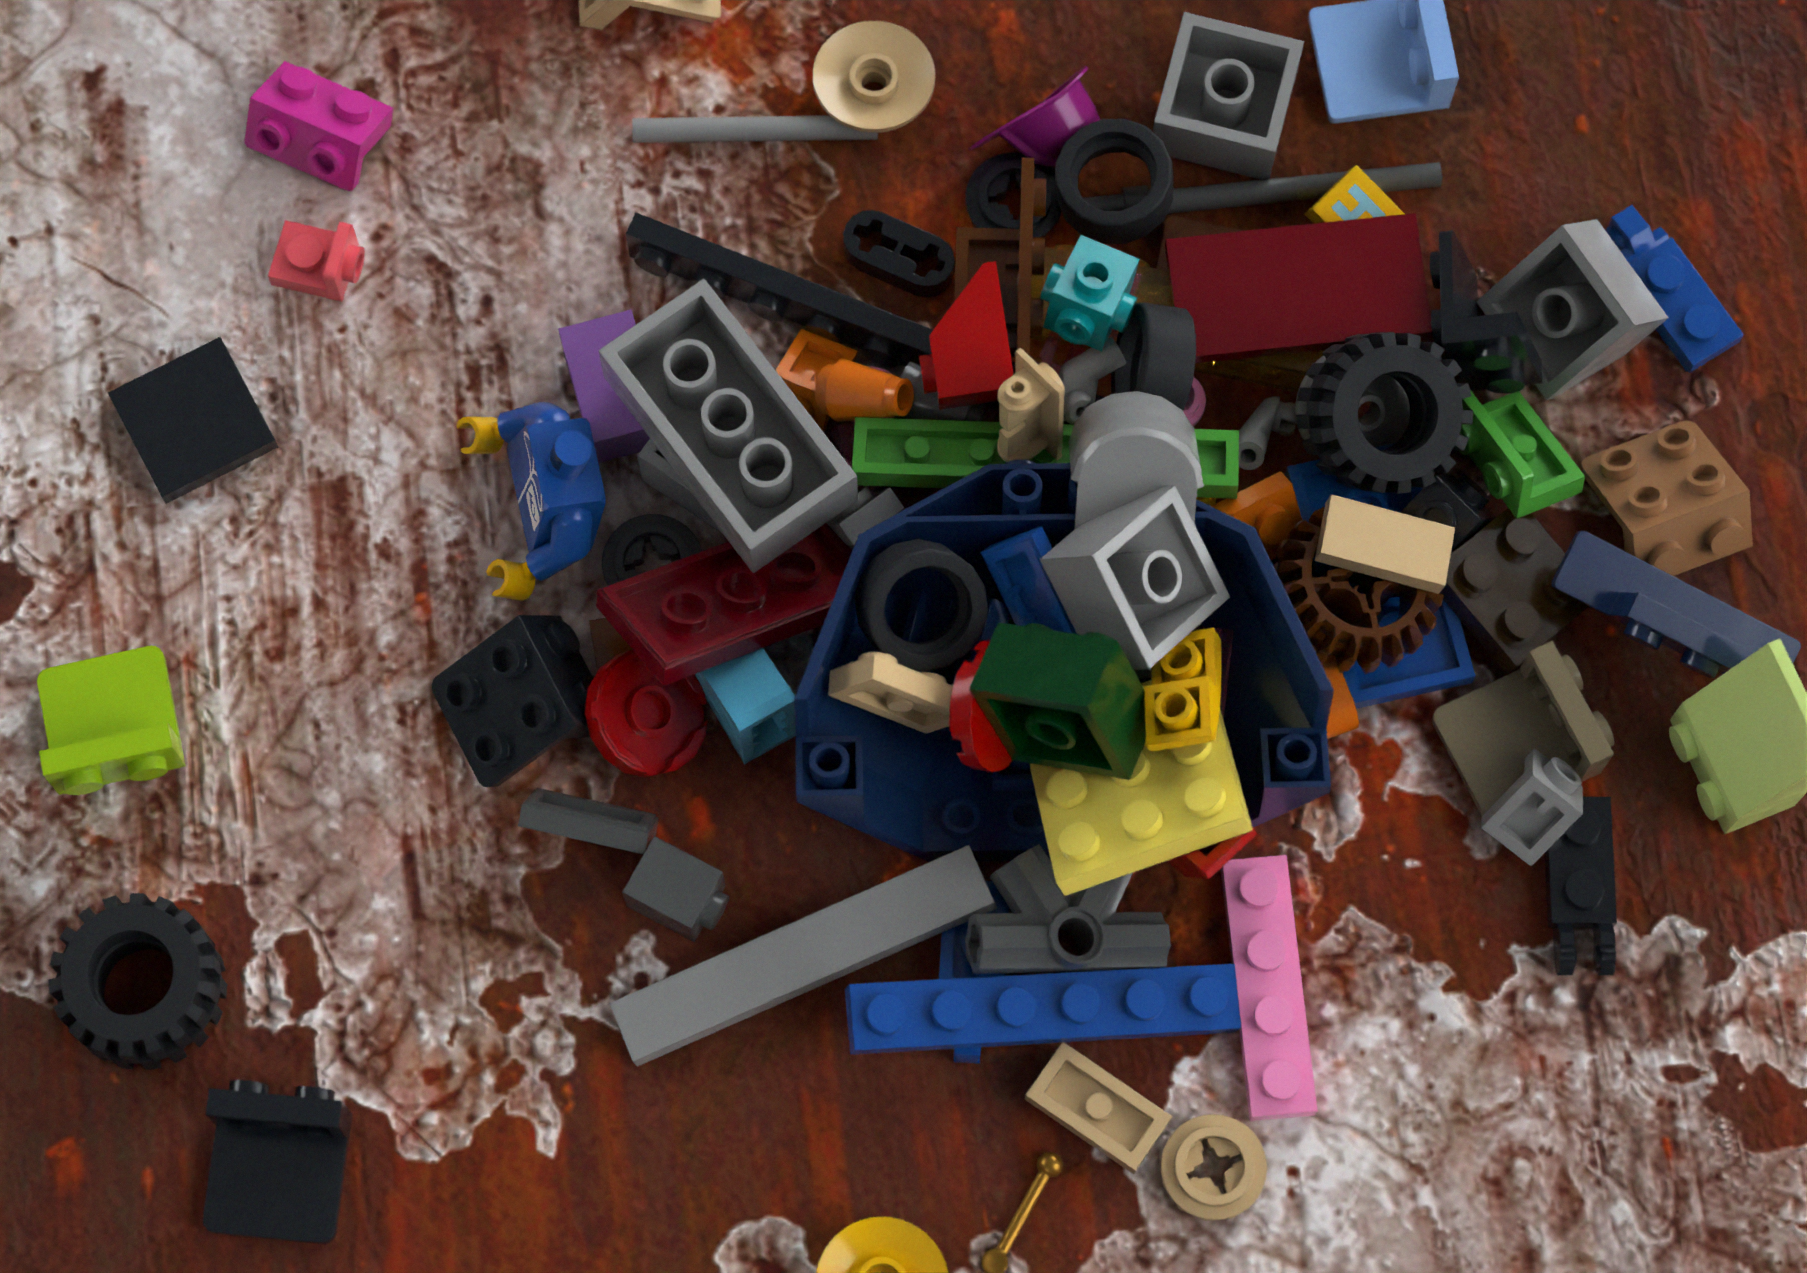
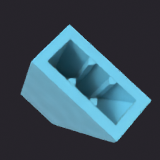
M763 648L695 674L704 690L707 702L744 764L796 736L795 695Z

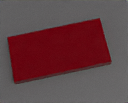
M1416 213L1169 238L1165 241L1172 307L1187 309L1194 321L1196 332L1195 363L1326 350L1333 344H1345V338L1356 334H1371L1373 332L1410 333L1421 336L1420 340L1431 339V313Z
M825 523L761 569L752 573L730 542H726L598 589L596 607L662 685L665 686L823 625L852 550Z

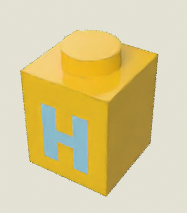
M1357 165L1348 170L1305 213L1314 224L1405 214Z

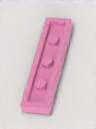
M1287 855L1229 860L1220 869L1231 964L1235 965L1241 1021L1239 1033L1249 1120L1259 1121L1315 1116L1317 1113V1102Z

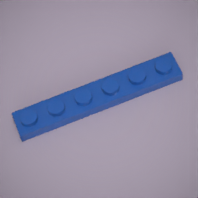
M1234 964L849 984L845 988L850 1055L1235 1033L1241 1029Z

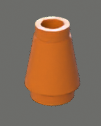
M841 359L835 364L825 365L819 372L815 384V401L819 411L829 415L836 422L855 421V417H903L911 410L914 400V389L909 379L899 378L896 375L847 359Z

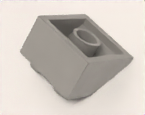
M1597 219L1562 225L1476 301L1486 315L1509 312L1518 313L1542 359L1543 383L1535 385L1546 400L1557 397L1623 357L1668 319L1666 313Z
M1175 485L1164 486L1081 524L1040 559L1077 634L1084 635L1087 632H1098L1117 640L1133 670L1150 669L1230 598Z

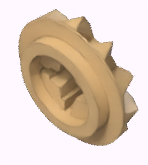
M1218 1114L1201 1115L1192 1118L1179 1126L1165 1145L1161 1157L1163 1187L1175 1201L1179 1210L1186 1211L1203 1221L1233 1219L1252 1206L1263 1190L1267 1176V1161L1264 1149L1253 1131L1234 1118ZM1202 1142L1206 1143L1208 1151H1212L1217 1160L1226 1158L1229 1161L1236 1158L1240 1160L1233 1163L1232 1167L1223 1174L1224 1185L1222 1188L1225 1194L1221 1195L1218 1186H1214L1213 1181L1209 1177L1188 1179V1175L1193 1174L1195 1169H1198L1203 1164L1202 1153L1204 1148Z

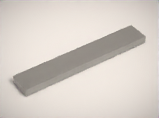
M967 845L609 1004L631 1059L638 1067L965 923L973 914H985L997 907L972 850Z

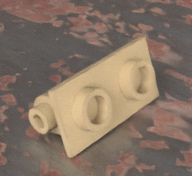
M1022 348L1016 351L1015 374L1004 381L998 390V402L1000 404L999 424L1003 428L999 430L997 451L999 456L1006 462L1017 459L1030 460L1044 449L1058 460L1062 457L1065 388L1058 374L1048 364L1044 362L1037 364Z

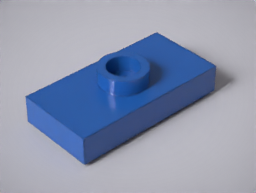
M1042 526L992 543L980 552L1015 625L1025 626L1029 623H1038L1054 631L1077 634L1040 561L1052 549Z

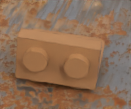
M1681 421L1584 458L1581 463L1582 473L1585 475L1586 481L1622 527L1624 551L1672 576L1753 546L1750 491L1698 425L1692 421Z

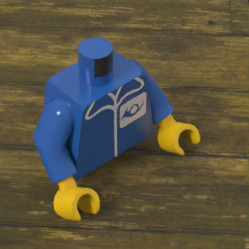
M550 402L533 403L500 413L498 419L495 417H463L457 422V428H474L475 431L473 444L470 447L461 448V452L464 454H495L500 451L504 441L509 443L506 449L529 553L526 556L525 563L496 559L490 563L486 571L487 576L504 579L502 586L492 593V596L519 601L526 600L535 588L536 579L544 581L587 556L588 552L593 548L606 504L605 490L588 419H570V415L565 410Z

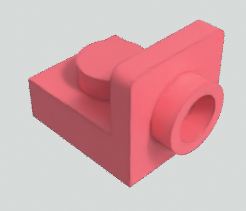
M285 220L268 278L273 286L343 302L348 283H357L360 278L364 264L365 249L359 245L352 224L339 222L337 230L334 232Z

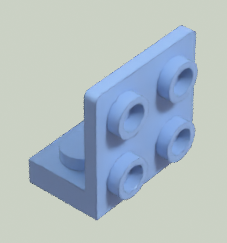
M1368 0L1317 7L1310 10L1308 20L1327 117L1330 123L1336 124L1449 108L1459 74L1443 0Z

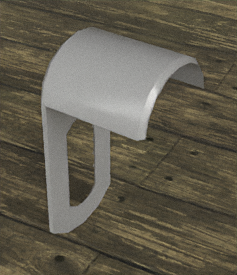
M1140 391L1114 393L1090 404L1075 421L1069 439L1071 479L1078 482L1074 530L1089 520L1167 485L1176 486L1193 522H1195L1197 489L1204 486L1195 430L1182 409L1161 396ZM1151 668L1134 670L1138 679L1151 677Z

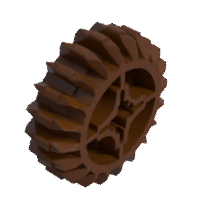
M1324 507L1315 510L1309 518V522L1305 520L1297 522L1289 532L1290 539L1283 540L1276 550V558L1280 562H1276L1274 568L1311 644L1318 648L1316 654L1320 662L1324 663L1329 655L1336 656L1339 673L1349 671L1355 664V661H1357L1365 675L1374 672L1380 665V662L1388 668L1398 665L1404 658V653L1407 655L1414 654L1423 644V636L1429 635L1435 628L1437 618L1433 613L1441 607L1444 595L1332 565V570H1327L1323 577L1312 578V561L1317 551ZM1348 581L1354 583L1355 587L1352 588ZM1358 587L1363 590L1364 594L1357 592ZM1399 597L1400 608L1397 621L1390 625L1379 627L1377 616L1382 611L1381 605H1384L1389 598Z

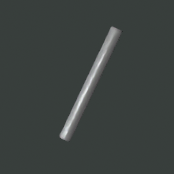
M829 115L632 119L633 143L878 139V133L853 130L838 123Z

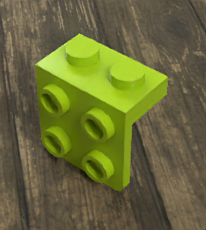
M150 645L46 668L39 673L37 686L49 749L40 750L39 756L43 776L59 795L88 794L100 790L105 784L128 779L132 781L151 780L165 775L168 770L186 767L166 658L157 646Z

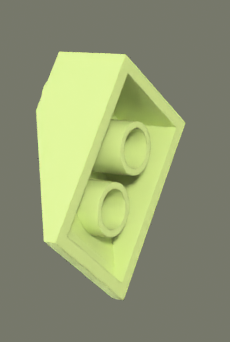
M1779 638L1767 643L1682 702L1670 719L1673 725L1669 728L1672 746L1682 762L1690 761L1700 782L1696 789L1701 807L1710 820H1718L1724 834L1792 808L1807 793V692Z

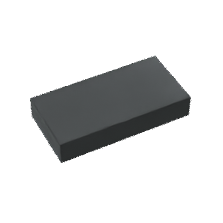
M537 788L536 790L534 789L522 804L518 826L644 854L653 837H656L659 817H656V814Z

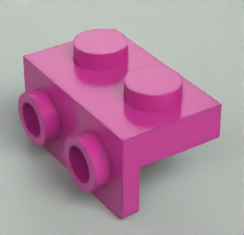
M284 61L250 97L244 143L250 149L344 190L352 191L359 184L363 158L391 127L394 108L374 100L362 92L351 90L321 77L307 68L298 67Z

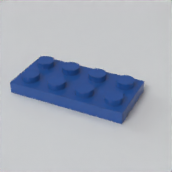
M1395 443L1374 448L1380 451H1384L1393 446ZM1319 460L1287 466L1285 476L1293 485L1302 520L1309 522V518L1315 510L1322 507L1325 508V503L1331 494L1366 504L1372 502L1374 506L1400 513L1423 489L1411 487V492L1395 494L1349 488L1337 483L1338 477L1325 475L1316 466ZM1314 556L1312 561V577H1323L1327 570H1332L1331 565L1315 561ZM1348 581L1349 585L1354 588L1355 584ZM1358 587L1357 592L1364 594L1363 590ZM1399 597L1389 598L1384 605H1381L1382 611L1377 616L1379 627L1387 626L1397 621L1400 608ZM1442 600L1441 607L1433 613L1437 618L1435 628L1429 635L1423 636V644L1414 654L1407 655L1404 653V658L1399 664L1390 668L1380 662V665L1374 672L1367 673L1366 675L1357 661H1355V664L1349 671L1342 672L1356 709L1466 685L1474 681L1476 675L1460 619L1444 600Z

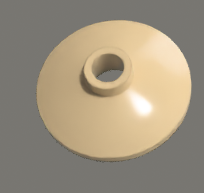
M863 21L840 29L822 45L813 66V87L822 108L838 123L861 132H887L910 123L926 108L934 91L935 68L928 49L912 32L889 22ZM869 82H878L884 86V89L870 91L864 89L863 86Z

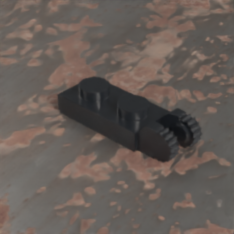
M1583 797V814L1544 853L1548 928H1553L1554 961L1557 975H1573L1577 951L1573 928H1593V963L1597 975L1612 976L1615 973L1616 942L1613 927L1617 924L1611 797Z

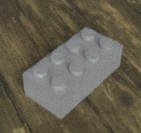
M702 279L598 350L605 380L752 573L761 569L858 501L857 475L705 279Z

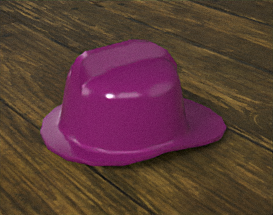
M1085 66L1077 71L1039 105L993 131L968 149L970 151L975 150L1001 136L1027 158H1034L1035 164L1047 167L1055 166L1064 143L1081 127L1101 120L1094 103L1080 81V77L1088 70V67Z

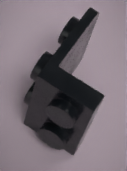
M1453 230L1440 232L1439 251L1431 252L1430 254L1431 279L1434 288L1440 289L1441 309H1434L1431 313L1434 343L1444 347L1446 359H1454L1462 370L1458 374L1463 383H1468L1471 391L1488 389L1494 393L1509 394L1521 391L1525 385L1543 383L1542 359L1518 313L1509 312L1479 316L1478 303L1476 302L1478 300L1476 273Z
M518 615L433 679L432 692L478 782L483 787L500 786L563 739L590 738L585 707L588 687L594 676L590 673L579 652L580 642L576 633L563 621L561 616Z
M247 1080L229 1081L228 1090L209 1088L205 1115L216 1125L203 1214L205 1228L211 1233L218 1235L313 1244H328L333 1241L337 1234L353 1115L344 1102L334 1100L335 1091L311 1086L295 1087L294 1096L268 1094L269 1085Z

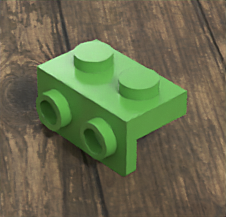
M1471 390L1472 396L1462 399L1463 410H1473L1472 424H1462L1460 435L1468 437L1469 440L1464 451L1459 452L1462 455L1470 456L1482 472L1484 482L1491 495L1496 499L1501 498L1516 519L1582 493L1585 475L1519 391L1483 405Z

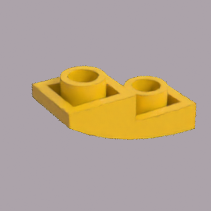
M1214 628L1190 632L1151 667L1152 685L1144 686L1146 746L1150 751L1215 741L1221 701V638Z

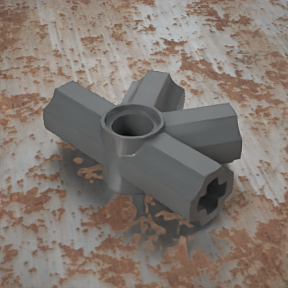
M1038 844L989 876L1012 913L973 914L968 919V931L965 938L967 962L971 965L973 974H1051L1167 967V957L1171 947L1169 924L1164 921L1162 912H1115L1133 873L1064 896L1056 883L1052 863L1040 844ZM1058 930L1066 931L1074 937L1078 946V956L1070 955L1063 950L1058 941Z

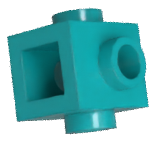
M1080 235L1065 267L1054 263L1044 283L1040 299L1049 302L1043 327L1058 333L1060 337L1068 342L1084 344L1102 352L1112 330L1123 333L1130 321L1138 297L1131 295L1130 291L1140 259Z

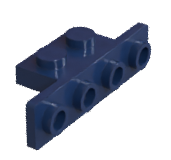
M1586 531L1575 533L1552 580V587L1626 625L1623 634L1628 638L1655 650H1659L1660 645L1663 644L1682 654L1679 660L1680 664L1712 679L1715 678L1717 672L1723 675L1767 643L1779 638L1792 664L1801 649V643L1789 635Z

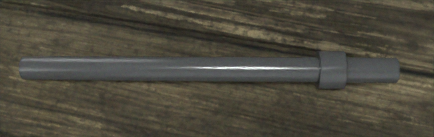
M1439 162L1362 170L1383 192L1441 187L1442 171ZM1347 171L1173 188V202L1167 214L1320 199ZM1147 185L1122 187L1121 194L1082 197V199L1088 205L1103 211H1122L1137 205L1147 196L1149 190Z

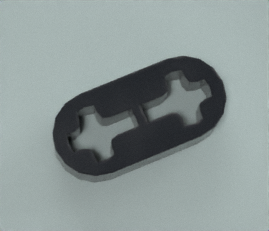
M875 210L861 211L852 216L845 225L843 232L844 254L850 265L857 270L913 295L925 298L943 293L952 283L955 270L954 253L949 244L940 237ZM872 231L880 232L881 244L888 249L874 245L869 253L863 252L861 250L860 238L857 236L868 238ZM928 255L935 256L937 258V269L940 272L930 270L926 277L918 276L916 274L917 264L913 260L924 262Z

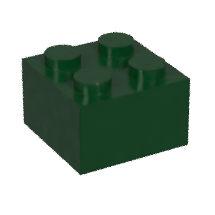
M998 622L969 689L1012 760L1130 780L1146 742L1145 693L1118 641L1098 632H1087L1084 635L1054 631L1038 623L1019 626Z

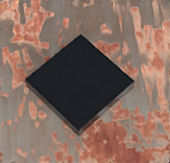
M221 337L108 392L165 504L278 448L273 434Z

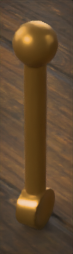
M1045 1152L1038 1158L1037 1168L1039 1172L995 1249H991L983 1255L982 1268L985 1273H1004L1007 1270V1254L1049 1179L1059 1175L1062 1171L1063 1161L1057 1153Z

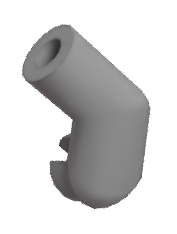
M1111 336L1108 338L1102 352L1091 347L1065 362L1060 368L1059 377L1065 388L1063 421L1074 425L1075 421L1089 405L1095 402L1098 380L1126 364L1120 348Z
M1273 396L1262 401L1239 430L1240 468L1253 470L1262 464L1271 431L1285 437L1294 433L1296 425L1295 403L1279 401L1280 396Z

